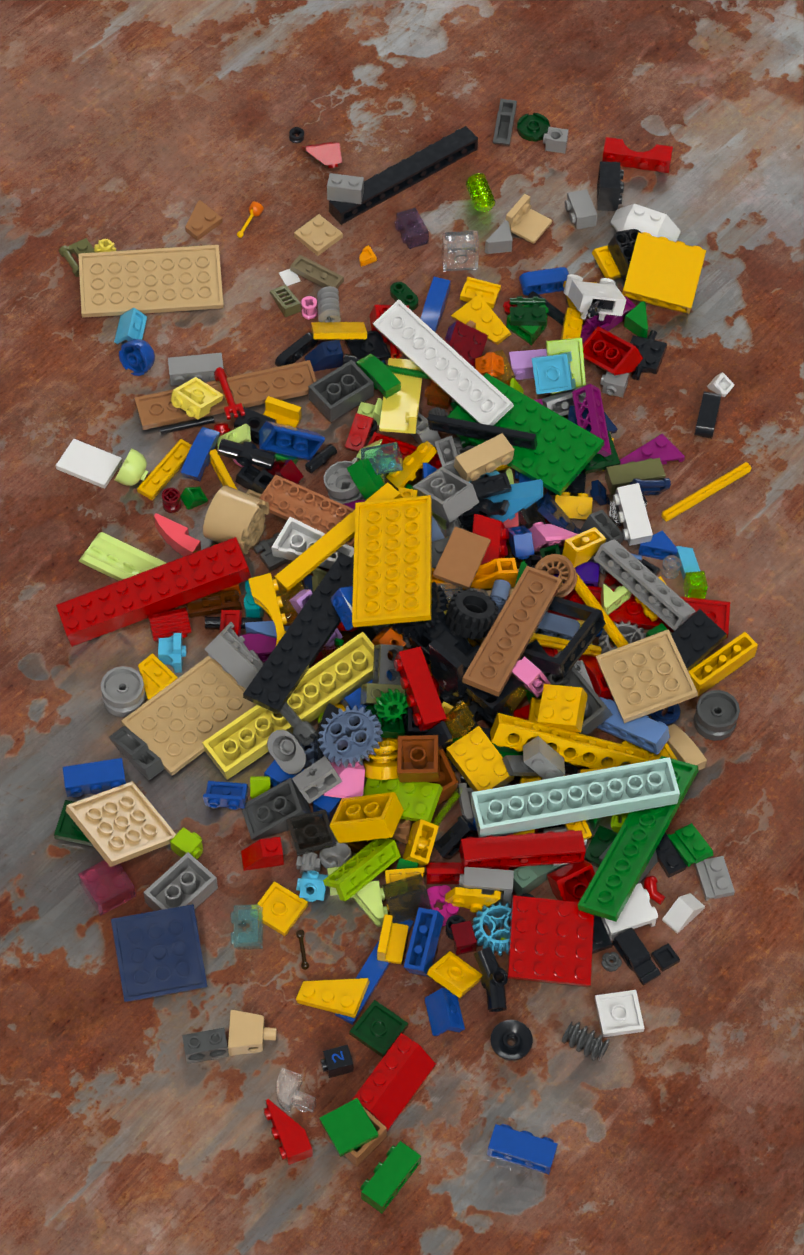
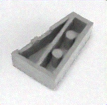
M230 622L205 650L212 659L222 666L225 672L230 673L236 679L240 686L247 689L263 666V662L253 650H248L243 643L245 639L243 636L238 637L232 629L234 627L233 623Z

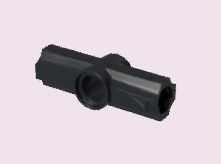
M221 439L218 449V455L236 459L242 466H251L253 464L270 470L273 467L276 456L275 453L258 449L251 442L240 444Z

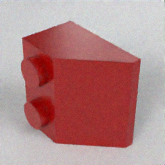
M584 860L583 862L570 863L547 874V878L557 900L580 902L595 872L592 864Z

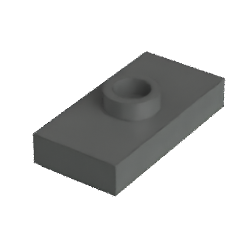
M506 755L502 759L509 776H539L524 763L523 755Z

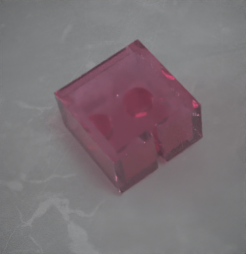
M103 860L78 874L80 885L100 916L136 897L134 885L126 872L123 871L121 864L110 867Z

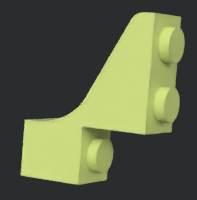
M339 867L327 868L328 876ZM371 881L351 898L357 902L376 926L382 927L384 915H388L387 906L382 904V900H385L384 888H380L379 881ZM329 887L330 895H338L336 888Z

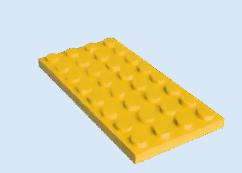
M431 495L355 503L353 627L431 620Z

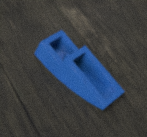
M433 277L421 315V320L435 333L444 312L445 302L451 285L450 280Z
M205 427L201 428L182 467L181 474L184 477L201 481L204 470L210 462L209 452L214 450L220 432Z

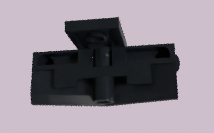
M440 617L442 623H435L436 629L430 627L429 633L423 631L422 636L418 633L414 637L410 636L411 647L409 649L421 646L427 665L431 664V673L439 683L441 703L444 701L453 707H458L465 703H470L473 699L479 704L477 707L478 713L492 725L497 713L504 714L502 707L507 699L524 685L523 682L510 676L498 697L463 683V676L480 646L475 645L472 647L465 638L451 631L446 624L445 617Z

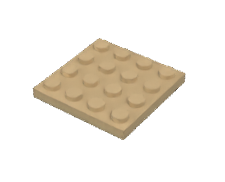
M669 629L596 656V661L624 723L698 696L695 685Z
M133 781L67 805L65 810L110 867L170 844V841L176 835Z

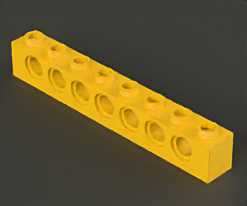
M497 713L490 731L491 743L500 747H510L516 751H523V746L531 741L529 740L530 738L539 736L547 744L553 743L549 746L559 753L565 762L575 766H585L589 769H606L650 761L646 750Z

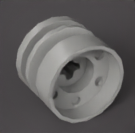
M336 462L326 470L324 484L330 499L341 504L356 500H366L347 470V467L353 465L354 462Z

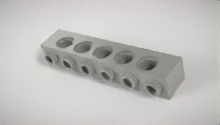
M615 539L601 544L594 560L674 631L696 613L688 603Z

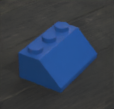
M266 421L259 430V449L311 460L325 441V437L317 432Z

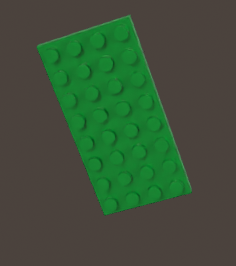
M486 373L484 377L514 405L493 426L534 433L537 437L536 450L512 445L515 449L513 460L507 465L532 480L541 479L543 487L561 496L604 446V440ZM457 405L447 416L449 418L478 423L460 405ZM457 435L462 439L465 438L470 441L474 446L486 442V440Z

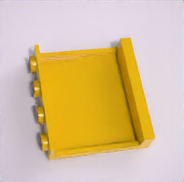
M638 232L622 290L623 296L689 314L706 250L700 246H688L681 241L673 242L665 237H654L647 232Z

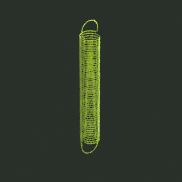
M457 791L449 798L450 801L448 800L445 803L441 812L439 811L437 818L435 817L434 822L432 821L433 824H440L442 822L441 819L443 820L447 812L450 811V808L453 807L454 802L456 803L457 798L459 799L460 795Z

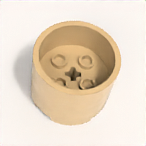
M227 485L221 487L208 508L203 525L204 537L217 543L236 537L242 553L248 554V550L250 548L253 549L258 544L266 527L264 525L265 514H269V503Z

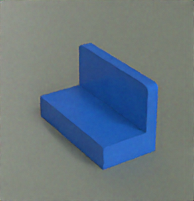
M441 988L425 997L433 1036H439L447 1030L454 1032L465 1030L456 995L446 988Z

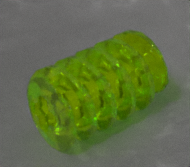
M476 173L470 176L466 181V187L475 209L480 212L489 211L495 206L496 202L486 176L483 173Z

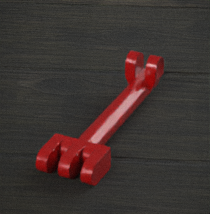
M222 367L217 368L214 372L216 382L220 381L228 404L227 407H224L227 420L231 419L230 413L233 414L234 418H238L237 411L240 412L241 416H245L242 403L235 404L225 370Z

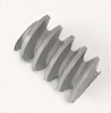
M323 287L317 292L319 322L341 321L339 290L335 287Z

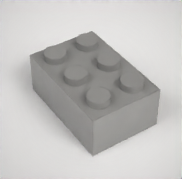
M444 467L439 468L413 486L414 490H418V496L431 495L432 512L448 522L457 519L458 516L479 503L473 484Z
M188 852L143 892L145 903L154 911L194 904V909H196L218 889L217 877Z

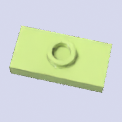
M244 424L218 437V449L221 439L240 444L250 442V426Z

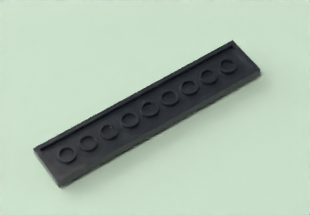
M343 553L338 556L243 693L244 699L276 714L280 712L341 622L331 602V597L339 588L353 586L354 558Z

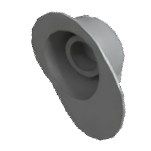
M276 730L271 733L267 742L268 750L280 768L288 774L300 772L305 766L306 754L298 739L286 730Z

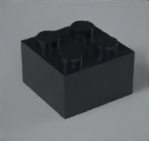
M600 161L597 181L598 211H616L618 205L622 204V194L620 193L624 191V182L621 181L623 180L624 169H621L620 162Z

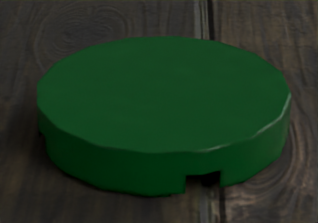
M533 113V115L525 114L517 122L519 136L528 141L537 142L543 140L544 133H548V128L550 127L549 120L539 113Z

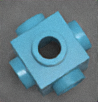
M313 870L303 872L302 878H298L296 890L300 891L299 898H304V900L309 902L316 900L324 901L327 886L324 885L323 880L328 875L319 874V872Z

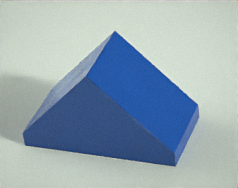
M662 530L654 534L650 542L640 543L638 554L675 562L678 549Z

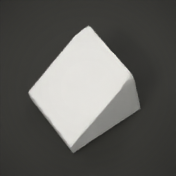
M722 372L714 377L707 388L725 397L734 387V384Z

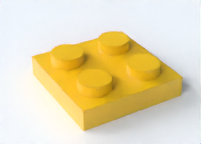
M274 881L251 911V916L281 935L286 936L307 908L308 901L299 898L298 895Z
M451 951L431 966L427 972V975L433 978L434 981L459 998L473 988L482 977L480 972Z

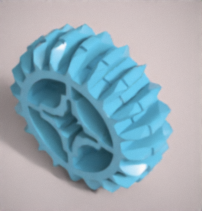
M499 901L497 906L492 904L489 906L490 908L484 905L482 911H478L477 917L473 919L474 925L472 927L475 932L477 945H483V949L491 947L493 954L497 951L499 956L502 955L503 951L508 955L509 922L511 921L509 903L507 902L505 906H502V903ZM484 924L491 931L490 936L485 933L483 929Z

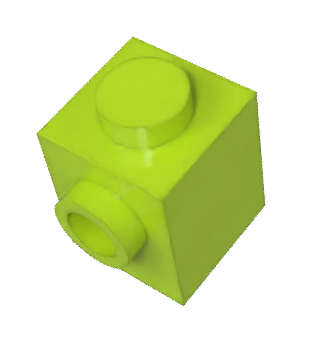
M184 827L170 841L171 850L181 858L189 852L195 859H198L203 852L201 837L195 832L191 833Z

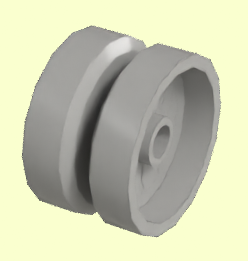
M124 666L116 667L108 671L102 678L100 685L104 706L109 713L119 717H127L145 703L146 696L143 678L135 669Z

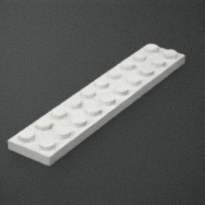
M399 299L373 323L376 329L478 423L493 426L514 407L513 403Z

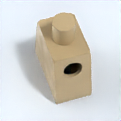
M230 1010L229 1056L262 1052L264 1040L276 1041L277 1028L265 1027L264 1016Z

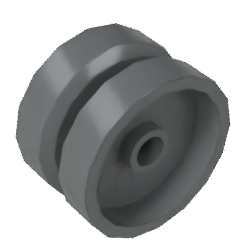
M711 690L704 693L698 700L694 715V726L698 733L704 738L713 741L724 740L730 737L735 731L740 713L739 703L734 696L725 691Z

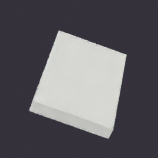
M73 439L56 464V469L105 489L123 461L121 457Z

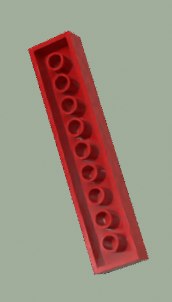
M235 537L57 604L56 607L66 636L73 647L147 619L148 615L163 613L245 582L252 577L238 540Z

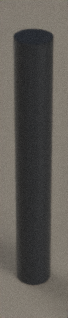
M209 416L160 427V432L165 434L215 423L214 417Z

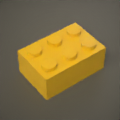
M480 726L446 748L447 756L474 792L504 787L514 780V776H509L502 760L503 757Z
M395 792L342 798L329 826L338 843L387 839L393 837L404 809Z

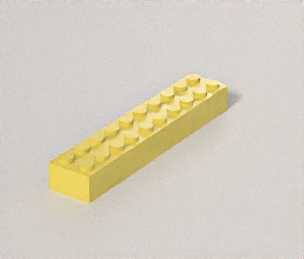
M361 632L308 669L287 700V704L302 721L310 723L318 718L325 711L329 703L335 706L360 688L361 685L373 679L374 644L364 632ZM256 705L206 739L202 744L207 755L226 780H229L269 752L267 742L271 733L276 730H286L293 734V727L280 712L276 714Z

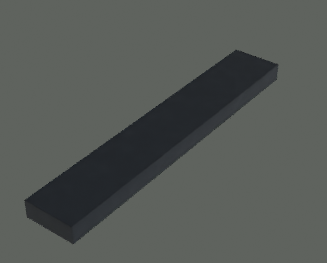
M429 414L427 419L430 430L486 441L503 433L513 446L536 450L537 437L534 433Z

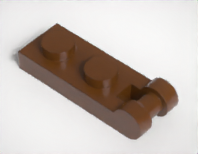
M231 590L213 593L186 603L189 618L221 613V610H241V603L238 602L239 592Z

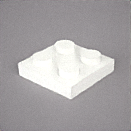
M636 990L595 995L594 999L602 1037L644 1032L645 1028Z

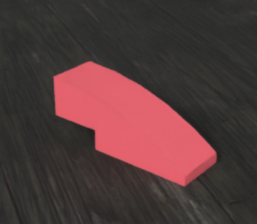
M155 513L154 520L158 532L176 552L184 557L201 550V542L189 536L187 527Z

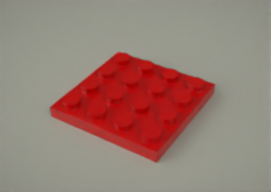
M513 895L508 953V978L589 987L591 985L594 915L578 910L579 902Z

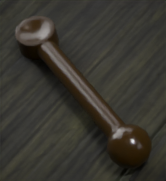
M298 930L296 936L300 942L301 967L306 970L309 968V963L306 961L303 941L304 931Z

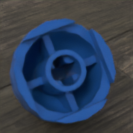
M133 339L121 346L119 358L126 370L129 368L134 371L131 373L132 375L141 376L153 366L155 354L148 342L142 339Z

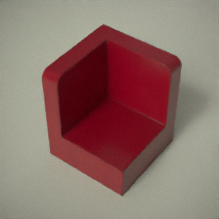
M471 921L452 924L451 931L455 941L454 950L456 955L476 951L477 941Z

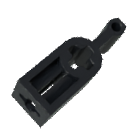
M480 499L479 503L473 506L472 509L458 516L461 526L473 524L474 514L489 518L493 515L503 516L506 514L510 504L508 500L493 503L489 499Z
M632 927L614 938L613 946L629 969L635 972L642 985L661 975L659 969L652 962L648 950Z

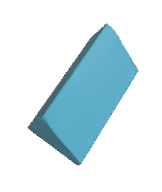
M676 546L678 549L676 560L684 583L703 581L693 548Z

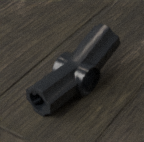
M491 947L474 953L482 972L481 984L486 989L489 1012L507 1010L504 986L508 981L506 971L499 967Z

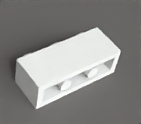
M639 483L617 487L613 499L615 506L618 505L620 510L618 518L620 523L624 525V540H628L629 546L650 542L653 533Z

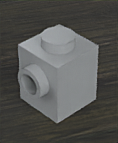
M609 372L606 375L603 374L600 385H603L602 393L623 398L629 373L616 376Z

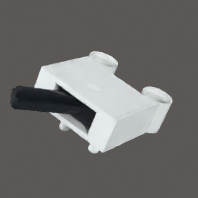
M569 274L567 276L563 292L571 299L578 311L581 312V319H586L587 315L589 318H593L599 314V321H604L606 314L623 315L626 298L617 288L614 280L601 278L599 283L583 282V278L578 275Z

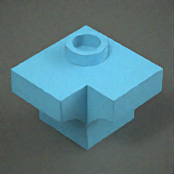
M174 633L171 637L159 638V660L164 665L173 667L175 673H182L183 657H186L187 653L186 645L182 643V634Z

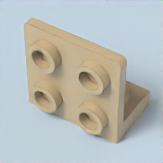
M524 194L507 213L506 220L509 222L512 233L534 244L551 225L552 220L530 209V196Z

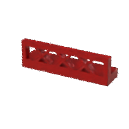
M428 863L426 865V884H459L460 874H464L462 863ZM494 868L500 870H509V868Z

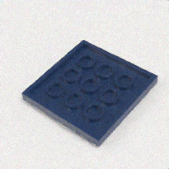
M194 904L111 919L124 1002L208 987Z

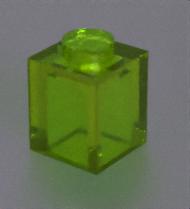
M704 571L685 573L683 587L686 597L705 599L708 585Z

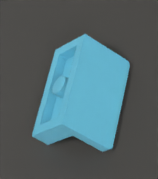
M132 308L122 314L119 319L114 342L119 344L124 340L142 339L147 316L136 308Z

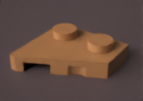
M199 200L185 226V230L198 241L223 223L221 216Z

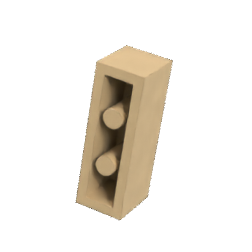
M503 433L456 456L454 468L462 479L468 482L474 481L487 472H493L501 465L509 464L513 460L515 449Z

